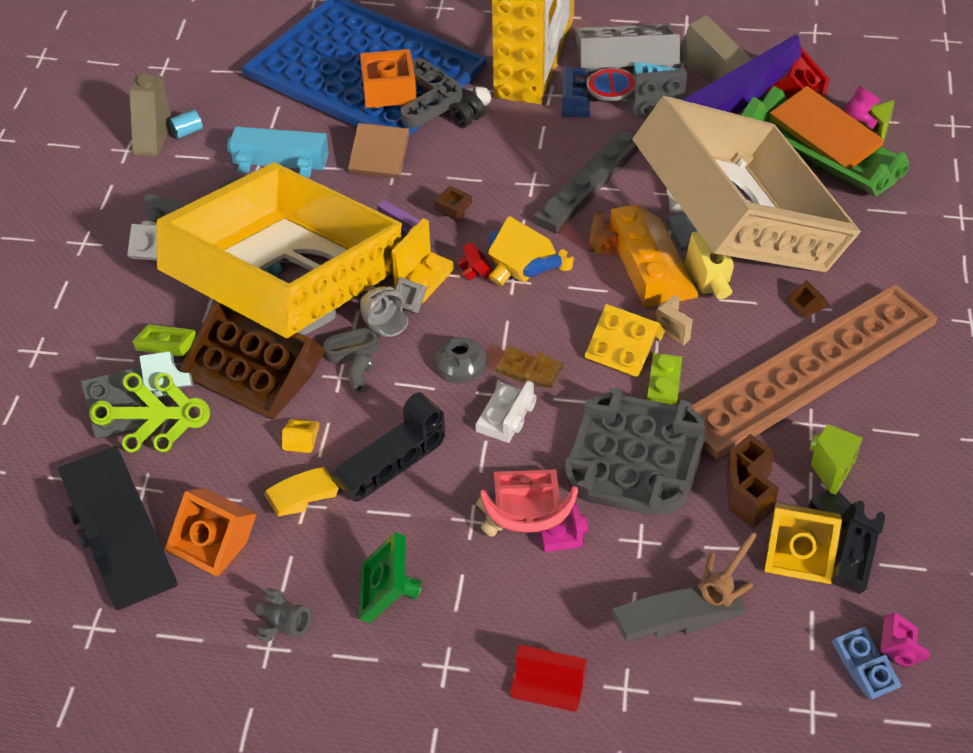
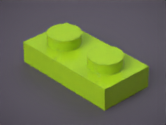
M148 324L132 342L137 351L151 353L170 351L174 356H183L191 348L197 335L193 329Z
M653 353L647 400L677 405L683 356Z

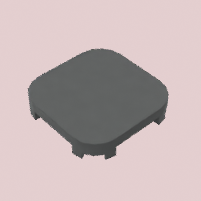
M610 388L609 393L599 395L593 400L589 398L584 405V417L570 457H566L565 461L566 477L570 489L573 486H577V497L591 503L648 515H666L675 512L685 504L690 495L705 444V420L692 408V403L682 399L679 406L624 396L622 395L621 388Z

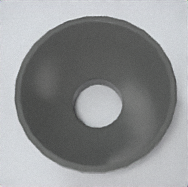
M455 337L447 340L437 348L434 357V367L437 374L448 382L469 383L478 379L485 372L487 357L484 348L478 342L468 338ZM457 346H463L468 351L464 354H455L452 352V349Z

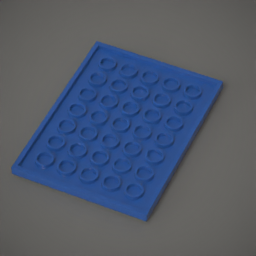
M326 0L242 67V72L244 76L356 127L358 123L407 128L409 129L410 137L421 126L408 128L402 124L401 108L403 106L392 105L381 108H366L360 53L410 49L412 60L418 58L427 60L460 83L462 88L487 67V58L349 0ZM435 80V81H430V83H438V82H440V81H436V80ZM416 85V98L427 93ZM429 103L426 105L434 106L437 105V103Z

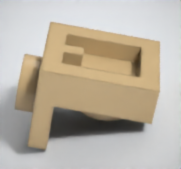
M674 295L667 302L664 301L658 306L656 322L660 323L665 330L664 335L684 346L690 340L693 319L678 311L680 297Z

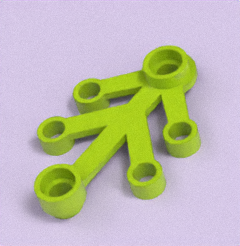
M129 373L124 377V387L130 392H135L149 407H113L106 401H97L89 410L90 419L99 426H107L114 419H148L134 434H128L123 438V448L130 453L139 451L142 443L166 419L179 420L166 434H159L155 437L154 447L162 453L170 451L173 443L189 427L200 428L210 418V408L207 403L199 398L189 399L174 384L173 378L167 373L158 374L154 384L159 391L167 392L180 407H166L143 384V380L138 374ZM132 377H136L139 380V384L135 388L128 386V380ZM163 377H167L170 380V384L166 388L159 386V380ZM101 407L106 408L107 415L104 418H98L96 416L97 409ZM193 407L200 409V415L197 418L189 416V411ZM130 438H136L138 441V445L134 449L127 447V441ZM161 438L169 440V445L165 449L158 447V441Z

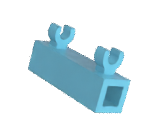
M235 127L232 137H229L227 141V151L231 152L233 163L239 164V173H249L251 165L267 166L275 162L283 167L300 168L299 174L310 178L312 169L324 170L329 155L326 133Z

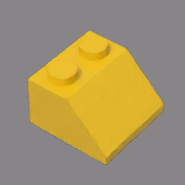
M775 503L765 572L831 584L842 522L841 515Z

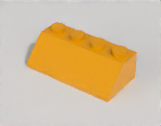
M638 204L611 209L610 235L644 309L659 306L662 302H667L674 295L680 297V301L697 298L698 292L662 219Z

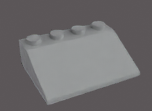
M670 24L574 28L579 65L581 68L587 69L588 72H596L601 67L624 70L625 66H634V62L673 68V64H680V34Z

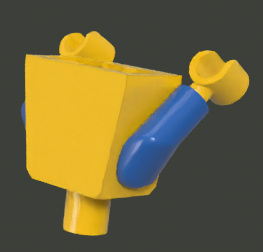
M508 216L503 226L490 233L488 255L496 268L489 275V278L499 286H503L510 276L521 282H526L530 277L537 276L548 270L558 268L562 271H569L572 269L574 257L566 258L568 253L566 250L561 249L558 254H555L556 251L550 239Z

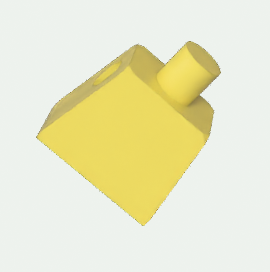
M698 231L692 232L684 265L700 293L704 295L714 292L718 299L730 296L732 288L729 283L734 269L731 256L713 253Z

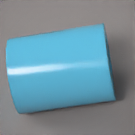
M194 109L169 119V126L176 139L190 135L203 128L201 119Z

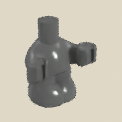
M267 588V596H264V599L272 602V604L259 602L256 606V613L267 617L269 626H259V634L256 637L269 642L279 631H284L295 638L303 636L311 625L312 612L310 608L304 605L288 603L281 591Z

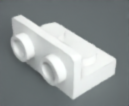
M527 381L523 389L500 382L476 423V432L509 443L513 435L521 431L527 411L531 412L535 406L537 396L534 394V383Z

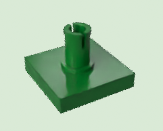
M394 532L361 564L359 620L371 623L401 595L413 600L419 596L422 589L421 579L405 575V535Z

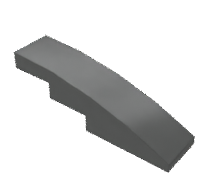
M698 587L666 592L612 608V618L626 643L652 633L657 639L682 629L687 635L746 613V608L739 597L729 607H726L724 604L715 606L704 599Z

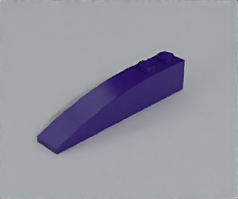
M796 34L688 96L683 101L734 114L739 113L747 107L753 97L758 99L771 88L802 55L799 37Z

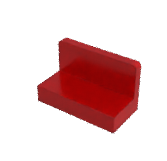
M519 644L516 654V672L510 690V697L576 712L586 678L587 659Z

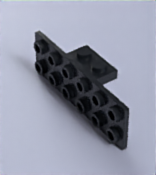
M114 446L60 466L58 470L72 503V506L67 507L73 524L77 525L80 523L82 529L77 530L78 537L83 549L90 547L115 610L123 609L177 587L176 577L118 447Z

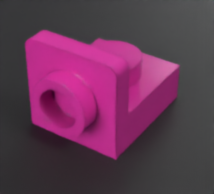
M577 503L574 504L570 515L560 524L548 530L540 531L544 552L583 547V534L588 533L586 515H580Z

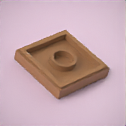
M358 123L348 166L349 173L400 179L410 135L409 129Z

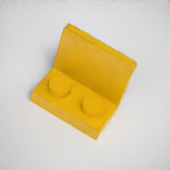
M424 218L410 229L409 233L400 243L395 244L391 252L395 287L399 277L426 286L427 290L422 303L428 299L454 270L453 261L431 252L429 221Z
M606 304L585 353V358L633 377H639L654 339L661 342L665 330L658 322Z

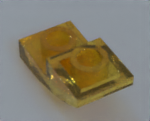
M509 345L499 361L495 372L523 383L531 381L534 383V386L552 388L564 364L539 351L533 357Z

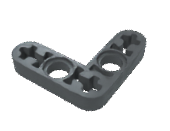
M420 58L412 60L415 83L427 93L401 108L402 124L408 128H416L425 124L463 99L460 83L427 60ZM430 81H440L438 83H430ZM437 103V105L428 106L426 104Z

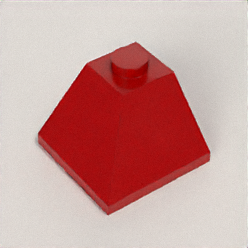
M801 47L802 55L773 86L781 89L787 99H790L806 86L825 98L830 79Z

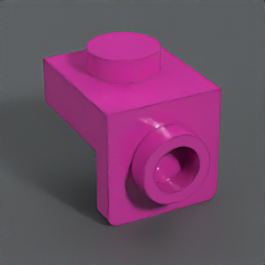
M896 612L885 615L880 649L882 653L903 667L928 660L930 655L927 649L917 643L919 628Z

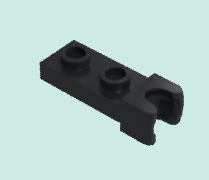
M863 501L854 502L844 512L841 524L843 531L831 580L858 594L867 589L878 535L882 532L885 521V514L883 512L877 513L875 519L867 518L864 513L865 504Z

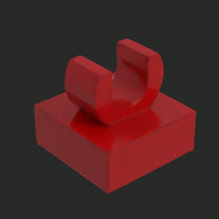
M470 242L462 248L467 257L460 259L457 264L464 271L462 272L463 276L468 280L474 279L478 273L487 279L493 272V269L485 254Z

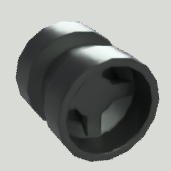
M471 94L465 97L463 102H457L450 107V114L457 126L465 128L472 123V120H478L485 115V106L477 95Z

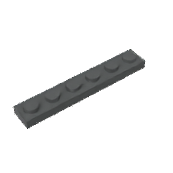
M620 129L534 215V224L557 234L639 150L632 140L635 134Z

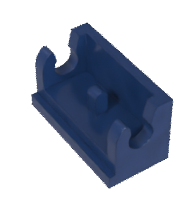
M563 65L562 117H590V93L587 89V79L579 80L576 78L577 75L584 76L588 74L585 68H571L568 65Z

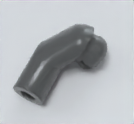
M366 353L355 355L347 370L348 379L356 394L367 390L363 372L364 370H371V366H374L373 357L366 355Z

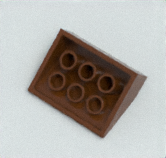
M215 301L178 371L190 373L192 381L274 420L313 375L325 349L313 339L298 332L289 338H285Z

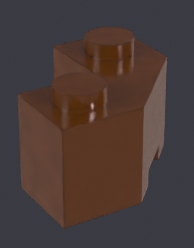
M749 434L730 450L726 480L729 510L754 528L774 511L779 487L767 479L771 474L775 451L752 434Z

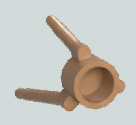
M755 532L750 533L725 571L712 574L715 554H709L703 579L698 584L702 596L708 603L715 606L724 604L726 607H729L736 598L753 587V583L748 582L733 591L734 580L731 574L756 538Z

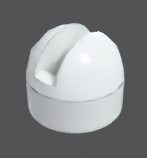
M484 87L473 88L472 94L477 95L484 106H487L491 101L490 91Z

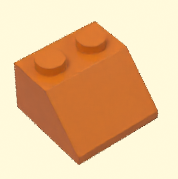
M410 49L360 53L366 108H381L392 105L404 106L416 99L415 74Z
M207 488L187 490L184 492L165 550L214 576H220L247 543L257 513Z

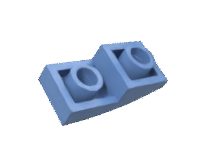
M865 626L832 641L846 669L869 700L902 687L887 656L883 655L880 657Z

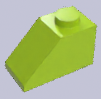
M827 424L821 434H815L809 450L814 452L811 460L812 467L828 491L836 495L856 462L863 437Z

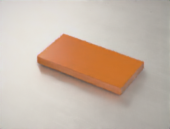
M808 86L770 112V119L816 153L848 170H851L883 146V138Z

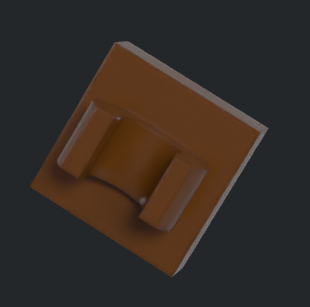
M448 186L434 200V209L441 211L445 217L448 215L454 217L455 221L458 222L465 215V210L472 204V195Z

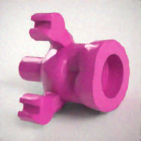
M858 86L855 95L845 106L844 112L873 129L878 121L871 117L868 112L881 99Z

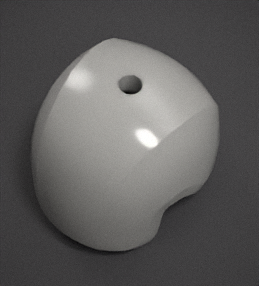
M388 286L377 287L361 297L360 311L366 325L383 337H393L402 333L408 325V317L402 312L405 301L403 295L396 289Z

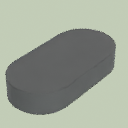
M361 328L330 336L322 344V347L325 349L323 356L328 362L342 363L353 360L355 355L359 353L372 355L379 349V336L370 328Z

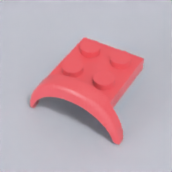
M556 469L494 472L496 505L490 500L485 490L480 491L481 499L488 515L499 526L516 532H538L557 526L568 516L575 504L578 487L573 486L568 497L561 503Z

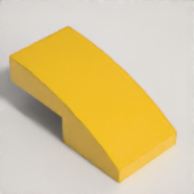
M321 467L294 475L265 490L264 496L279 517L306 511L308 502L336 497L339 488L332 480L326 468Z

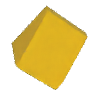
M290 419L282 429L283 450L311 453L316 441L319 422Z

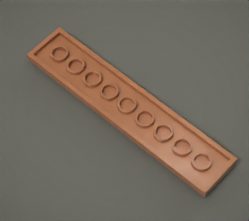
M894 284L693 404L692 408L705 420V444L703 448L718 460L729 453L732 448L749 434H752L754 437L930 329L936 325L938 317L897 284Z

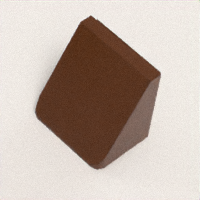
M808 280L786 298V301L803 318L830 305L825 297Z

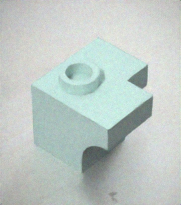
M170 351L140 356L144 385L156 397L169 396L167 392L159 391L154 384L156 376L160 373L169 374L178 388L193 386L191 374L178 371L174 364L173 353ZM167 377L159 380L161 388H166L170 384V380Z

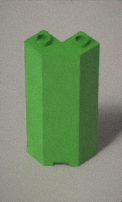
M775 86L772 87L763 102L753 97L741 114V116L775 124L802 159L875 197L893 186L899 177H904L909 168V160L906 153L900 151L897 155L883 147L877 149L851 170L816 153L770 119V112L788 100L783 91Z

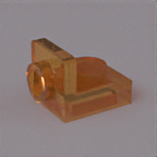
M596 210L590 230L589 252L615 256L618 233L610 231V223H606L607 211Z

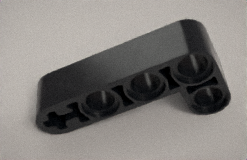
M415 393L405 402L403 407V423L343 462L334 471L332 480L350 499L355 502L363 500L441 445L445 438L444 412L423 393Z

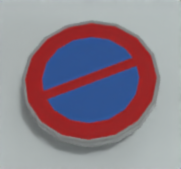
M620 68L601 69L592 73L588 78L587 89L591 95L601 100H621L632 95L635 91V77L630 72Z

